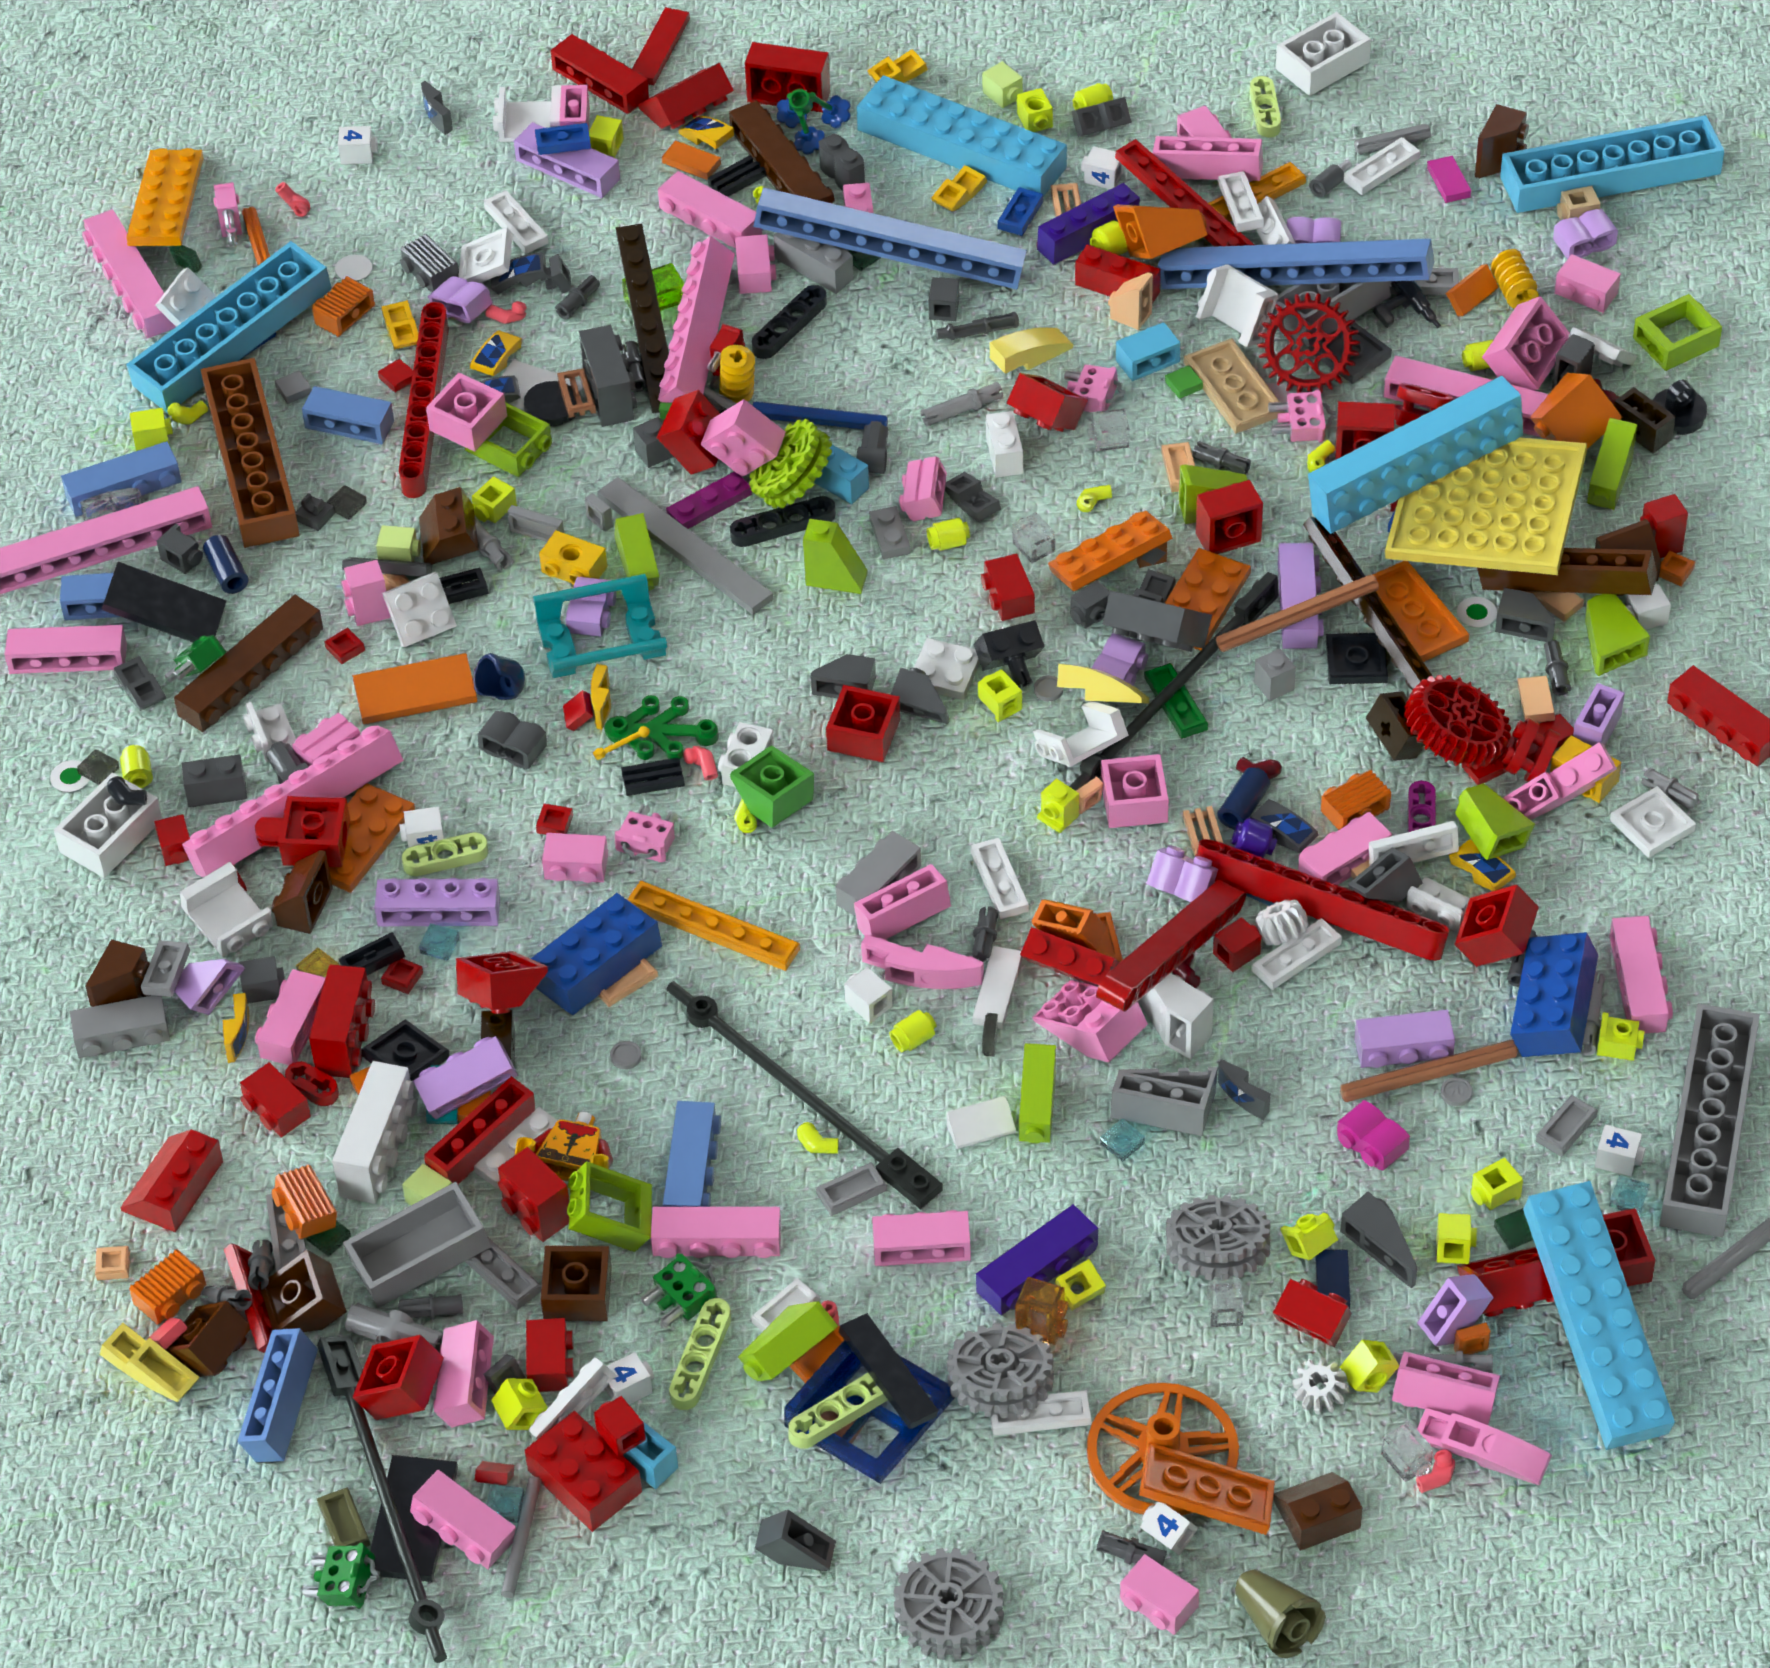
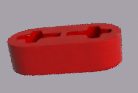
M297 1061L290 1064L285 1070V1077L310 1102L318 1106H329L338 1099L339 1092L336 1080L314 1066L303 1061Z

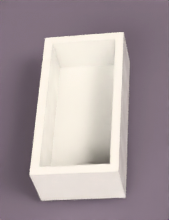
M372 1061L332 1160L339 1197L376 1204L379 1194L384 1193L387 1187L389 1168H393L397 1161L399 1143H403L407 1136L408 1120L415 1116L417 1110V1100L413 1097L414 1082L410 1080L407 1067Z

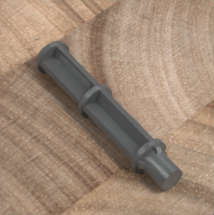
M1016 312L988 318L983 317L964 325L953 326L948 324L945 328L935 329L937 340L946 338L954 340L961 337L1017 328L1019 326V317Z

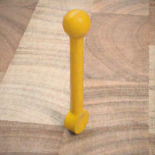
M642 726L638 732L604 749L597 748L593 755L596 760H600L607 753L639 737H647L650 730L648 727Z

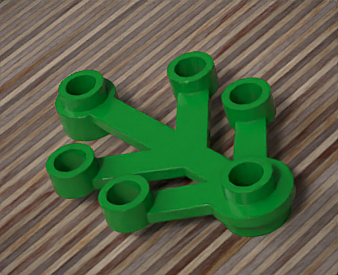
M648 695L642 699V706L626 717H612L604 726L606 736L614 743L638 732L642 726L648 727L650 733L647 737L666 753L668 759L678 757L681 759L684 751L681 742L670 741L666 736L695 737L698 744L702 746H711L719 739L718 726L709 719L701 720L697 725L668 724L678 716L688 713V700L683 696L674 697L671 700V707L648 723H638L646 716L654 715L660 710L659 699L654 695ZM637 738L627 743L637 752V756L642 760H648L654 756V744L649 740L641 741Z

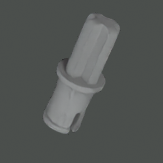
M1653 768L1646 770L1643 775L1648 779L1642 778V785L1648 786L1651 789L1658 786L1670 799L1688 809H1693L1699 801L1698 793L1679 784L1677 778L1673 777L1670 779Z

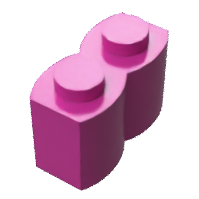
M1365 1100L1337 1122V1136L1340 1143L1348 1149L1351 1148L1361 1153L1363 1161L1371 1167L1374 1166L1383 1171L1409 1150V1134L1399 1124L1386 1118L1377 1107Z

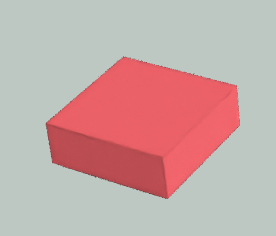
M170 1317L150 1338L163 1349H167L188 1327L181 1319Z

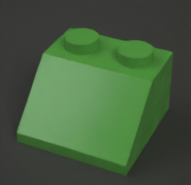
M772 745L730 773V778L750 813L772 828L813 800L814 773Z

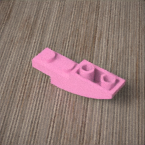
M1599 742L1552 772L1542 773L1506 795L1503 799L1529 820H1532L1596 786L1595 782L1617 770L1604 744Z
M867 934L861 943L862 962L885 969V980L919 988L957 989L982 985L984 979L983 961L977 960L972 956H964L949 951L944 947L927 944L923 952H919L912 947H904L891 943L884 938H876Z
M1429 1408L1425 1409L1414 1435V1439L1419 1443L1440 1450H1448L1452 1454L1476 1461L1481 1467L1539 1486L1552 1457L1549 1452L1489 1425L1452 1413L1450 1416Z

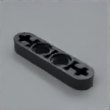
M810 285L804 288L753 336L752 352L754 356L760 359H768L782 349L826 307V290L819 285ZM795 311H801L805 313L804 315L799 317L791 315V313ZM778 327H785L788 329L785 332L775 331V329Z
M819 496L787 505L785 508H776L738 519L730 526L731 541L736 546L746 547L806 530L809 519L832 522L836 516L835 502L827 496ZM795 514L803 516L799 521L789 519L790 516ZM766 522L777 524L774 528L770 529L762 526Z

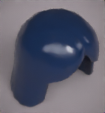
M488 653L482 656L474 669L473 684L474 690L478 695L491 696L499 700H512L517 698L524 688V669L513 659Z

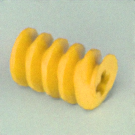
M1508 249L1499 253L1493 259L1490 268L1510 307L1515 309L1517 305L1539 297L1537 283L1533 279L1520 251Z
M742 345L727 346L720 355L719 394L735 403L743 399L748 402L754 394L755 356L750 349Z

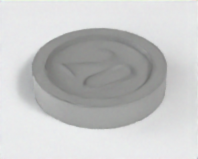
M1043 676L1037 679L1034 684V693L1037 698L1043 701H1054L1060 698L1063 694V687H1057L1058 678L1055 676Z
M631 1041L619 1042L611 1049V1062L619 1069L634 1068L641 1061V1049L636 1043Z
M1450 1078L1441 1086V1097L1444 1102L1451 1106H1463L1472 1098V1087L1465 1079Z

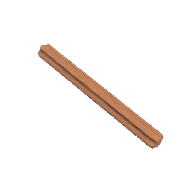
M1368 575L1217 636V646L1221 652L1228 651L1377 591L1379 589L1378 581L1374 575Z
M1513 1040L1503 1041L1345 1083L1340 1086V1094L1344 1102L1357 1100L1515 1058L1518 1049Z

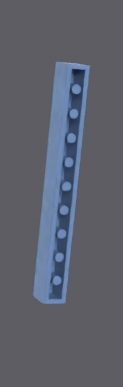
M765 187L762 189L757 205L753 226L1016 290L1018 289L1027 251L1013 246Z
M1431 239L1176 248L1162 254L1157 267L1161 269L1160 282L1162 289L1206 288L1207 277L1212 269L1227 264L1264 286L1429 280L1435 261Z

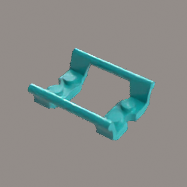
M646 574L533 596L536 621L543 648L551 649L546 655L553 678L576 674L577 666L640 654L643 660L666 656V638H661L659 630L651 628L655 625V616L650 603ZM621 590L628 609L626 613V627L631 644L576 655L570 630L560 620L563 602Z

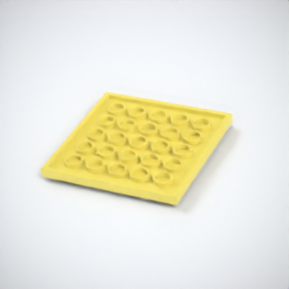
M1519 437L1515 441L1470 462L1466 466L1452 471L1419 490L1399 498L1385 548V559L1558 575L1587 453V443Z

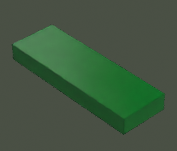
M1168 663L1145 671L1144 679L1156 697L1178 674L1173 665ZM1183 685L1162 707L1181 739L1208 730V722L1185 685Z

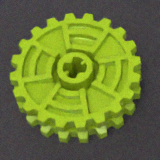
M804 419L803 422L797 420L794 425L788 424L784 430L786 433L777 457L750 473L749 478L752 480L749 482V486L752 488L751 491L760 498H764V502L774 509L777 507L785 508L787 503L791 505L795 502L796 498H802L805 495V491L815 485L814 481L816 478L821 477L823 474L822 469L829 462L827 457L832 453L830 449L832 441L829 440L830 437L825 432L817 430L818 427L808 419Z

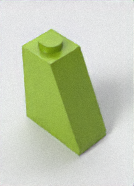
M1614 418L1609 419L1589 483L1588 504L1615 510L1632 465L1637 424Z
M1186 464L1180 465L1179 506L1185 524L1196 523L1198 494L1246 481V474Z
M644 513L616 518L614 539L626 577L646 574L648 590L650 591L659 584V573Z
M809 519L803 537L806 586L861 594L868 570L839 524Z
M1616 594L1596 595L1587 600L1585 623L1594 671L1597 676L1648 654L1650 635Z
M1483 783L1466 788L1459 796V804L1455 814L1486 860L1525 848L1535 823Z
M1025 1043L1019 1141L1050 1143L1056 1086V1045Z
M819 1301L790 1305L738 1358L744 1364V1371L752 1379L757 1381L772 1380L834 1331L838 1325Z

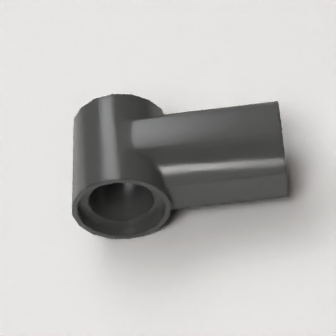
M871 421L869 425L864 426L862 444L857 449L856 458L868 465L869 473L885 474L888 427L877 421Z
M279 741L272 744L270 750L266 752L267 759L277 774L279 784L288 780V777L293 772L308 768L305 762H300L289 743Z

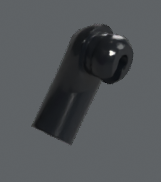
M120 776L109 779L107 783L108 792L118 804H147L146 790H131L125 783L124 778Z

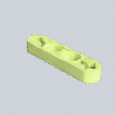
M721 1298L709 1299L702 1306L670 1384L671 1404L679 1410L692 1409L699 1402L730 1325V1306ZM716 1311H720L722 1314L717 1315L714 1327L711 1325V1315H715ZM704 1335H709L715 1339L709 1346H701L697 1343L698 1338ZM694 1361L704 1365L703 1369L699 1372H690L686 1367ZM686 1381L689 1382L690 1393H686L684 1397H679V1393H683L686 1388Z
M869 1373L794 1417L789 1423V1441L793 1446L800 1449L812 1447L888 1401L880 1388L876 1386ZM857 1395L862 1397L864 1402L859 1405H852L847 1401V1398ZM832 1411L838 1415V1418L833 1421H827L820 1415L823 1412Z

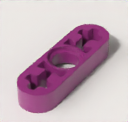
M1420 780L1412 783L1409 787L1408 832L1436 825V790L1430 782ZM1420 793L1424 794V804H1419ZM1416 815H1426L1430 820L1420 823L1414 817Z

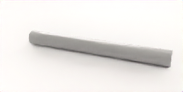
M534 1476L528 1479L501 1595L506 1598H513L542 1482L540 1478Z

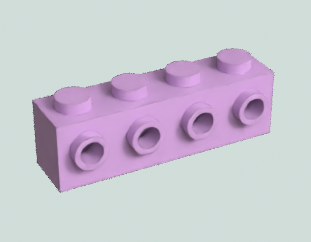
M377 879L374 908L378 926H498L500 907L498 879Z

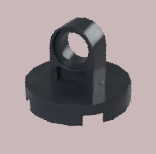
M1682 379L1674 382L1668 389H1664L1654 397V402L1676 416L1674 430L1677 431V435L1693 433L1703 426L1707 414V405L1703 397L1694 390L1687 380Z

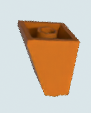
M1120 204L1113 206L1119 226L1125 236L1130 257L1153 259L1207 236L1205 229L1207 226L1206 219L1197 209Z
M1567 373L1530 418L1535 423V431L1542 438L1554 441L1587 443L1588 449L1605 434L1610 418L1620 420L1622 416L1590 374Z

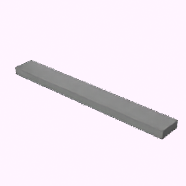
M619 477L597 491L598 498L622 517L644 513L651 539L752 615L773 600V592Z

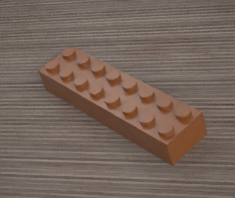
M255 358L200 369L244 548L300 536L296 512Z

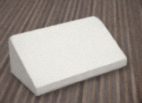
M1005 1096L951 1110L946 1114L947 1127L956 1149L1016 1133L1010 1107Z

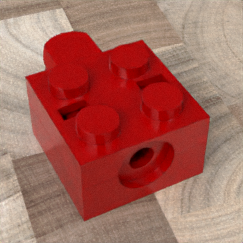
M287 796L283 818L261 817L256 822L255 833L257 842L261 847H279L283 865L294 866L297 861L322 850L326 851L329 867H342L351 821L347 799Z

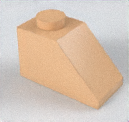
M1145 273L1128 280L1117 291L1112 292L1108 301L1110 319L1137 330L1141 328L1152 314L1153 274Z

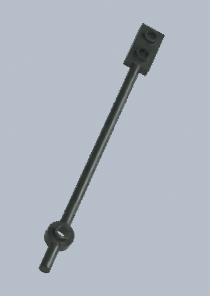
M1267 572L1260 580L1253 584L1252 589L1244 597L1238 599L1234 607L1235 616L1126 727L1129 736L1108 746L1101 754L1095 753L1082 760L1080 765L1081 775L1069 787L1076 791L1095 777L1101 780V760L1113 759L1219 649L1216 637L1254 622L1279 597L1277 575Z
M675 981L669 983L666 990L687 1007L688 1020L692 1025L699 1028L711 1026L879 1162L875 1167L883 1180L919 1209H922L943 1191V1183L902 1150L896 1148L891 1154H888L719 1018L717 1003L714 999L708 996L693 997Z
M351 1335L320 1337L317 1347L333 1395L346 1396L415 1603L408 1617L409 1624L416 1632L426 1636L434 1662H443L447 1659L439 1629L445 1618L444 1610L438 1603L427 1599L364 1408L352 1398L360 1379L362 1368Z

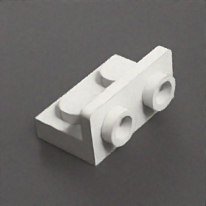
M252 702L246 703L248 714L243 715L247 731L254 732L255 735L251 736L256 752L262 751L266 762H268L266 752L270 750L274 743L279 741L289 743L293 749L292 744L295 743L296 738L281 703L255 711Z
M1424 877L1422 880L1423 884L1418 888L1410 887L1407 894V909L1415 914L1440 922L1456 933L1459 932L1470 898L1427 877Z

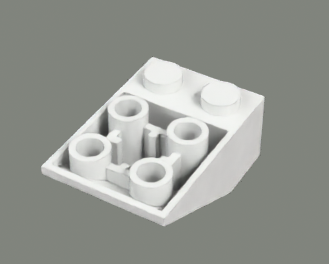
M1170 973L1139 1000L1164 1044L1191 1060L1211 1038L1214 999L1205 991L1198 990L1186 983L1180 976Z

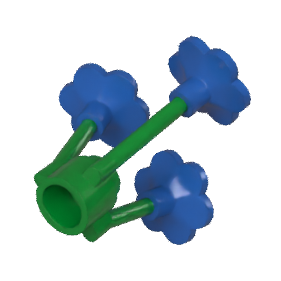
M797 89L792 93H788L786 100L778 102L776 117L780 123H785L788 128H795L798 123L801 124L802 131H798L795 134L794 144L797 151H802L805 155H809L814 150H819V141L825 138L822 130H816L815 127H808L807 114L811 111L813 102L822 106L823 115L821 119L823 123L830 124L833 128H839L842 122H847L851 116L849 112L851 104L848 100L835 95L830 101L825 102L817 97L815 92L808 93L806 90Z

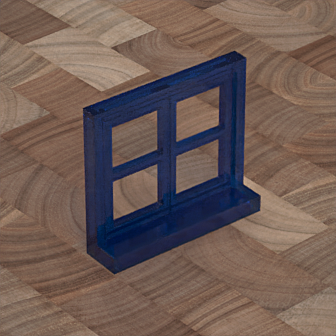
M845 1340L784 1407L785 1427L789 1428L790 1421L800 1413L847 1386L848 1381L863 1366ZM899 1354L898 1356L922 1389L931 1395V1401L939 1410L937 1417L909 1430L900 1416L879 1405L858 1418L842 1437L833 1433L815 1444L880 1484L955 1399L950 1394L948 1383ZM853 1395L848 1397L847 1401L853 1405H859L864 1402V1399ZM871 1416L899 1432L877 1459L849 1442Z

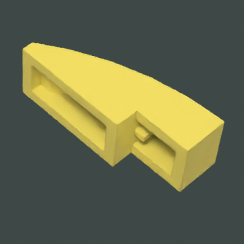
M1031 328L1017 331L989 342L990 359L1005 374L1022 365L1027 370H1030L1072 349L1073 343L1058 328Z
M1058 664L1057 687L1085 689V700L1149 704L1148 696L1116 676L1085 666Z
M123 1322L102 1344L99 1355L139 1383L176 1402H179L199 1380L198 1375L150 1337L147 1340L143 1339Z

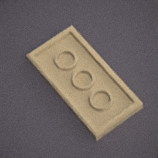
M1232 338L1184 356L1183 363L1185 366L1189 365L1203 381V390L1235 434L1277 418L1278 413H1285V411H1268L1269 402L1280 401Z

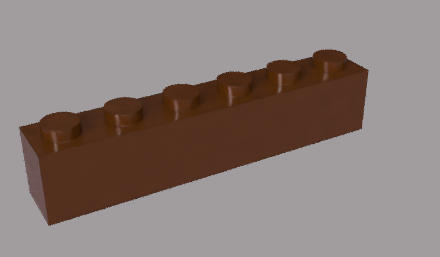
M757 100L729 111L730 126L734 128V136L747 153L753 157L754 162L757 161L760 163V168L763 166L766 169V177L777 191L833 204L835 198L832 190L829 187L826 188L818 172L810 168L806 157L798 153L794 142L786 138L781 126L774 123L769 111L763 109Z
M1564 548L1558 575L1477 568L1482 590L1504 591V588L1532 592L1652 595L1657 578L1652 550Z
M296 594L293 595L174 697L178 716L201 732L217 723L221 716L232 707H235L242 698L256 689L270 674L276 672L291 656L296 655L312 638L319 635L323 630L320 610Z

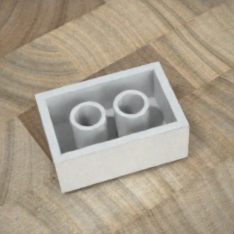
M1335 12L1278 44L1276 69L1311 96L1368 64L1370 60L1371 39L1338 12Z
M113 772L54 829L59 852L103 878L155 828L154 821L162 819L158 798L148 792L146 805L118 804L107 789L109 779L118 776ZM125 780V783L131 790H143Z

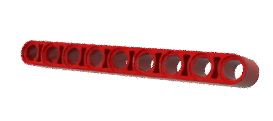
M440 302L426 304L421 313L399 464L402 493L408 498H418L427 490L434 432L429 430L426 407L441 390L449 333L446 307Z
M1211 839L1199 841L1196 856L1211 860V866L1218 869L1215 882L1221 880L1245 893L1272 903H1279L1285 899L1290 901L1297 900L1310 917L1318 920L1322 918L1329 924L1424 959L1434 961L1442 959L1450 929L1440 922L1380 900L1367 899L1355 891Z
M1217 880L1109 971L1098 986L1096 998L1124 1012L1127 1011L1236 917L1244 905L1246 893L1221 880Z

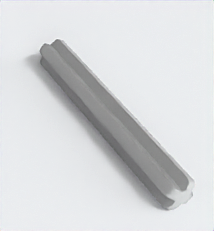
M1770 1218L1766 1219L1685 1281L1682 1288L1683 1293L1689 1299L1697 1298L1770 1241Z

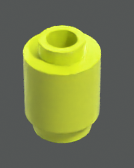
M1106 83L1094 84L1075 92L1072 100L1073 107L1077 110L1113 100V93Z
M1493 340L1467 344L1461 354L1464 367H1468L1471 372L1490 368L1482 356Z
M960 517L933 523L932 527L926 529L931 550L938 549L942 551L966 545V539L970 538L967 522H962Z
M140 745L126 747L120 757L123 778L139 788H144L153 780L149 753Z
M917 1010L893 1026L894 1029L889 1032V1036L901 1053L906 1050L912 1051L935 1036L934 1029L937 1025L930 1013H923L921 1010Z

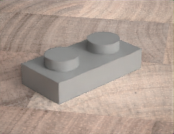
M897 506L869 511V519L882 558L888 559L910 554V544Z
M159 940L141 984L143 994L173 996L190 953L188 943Z

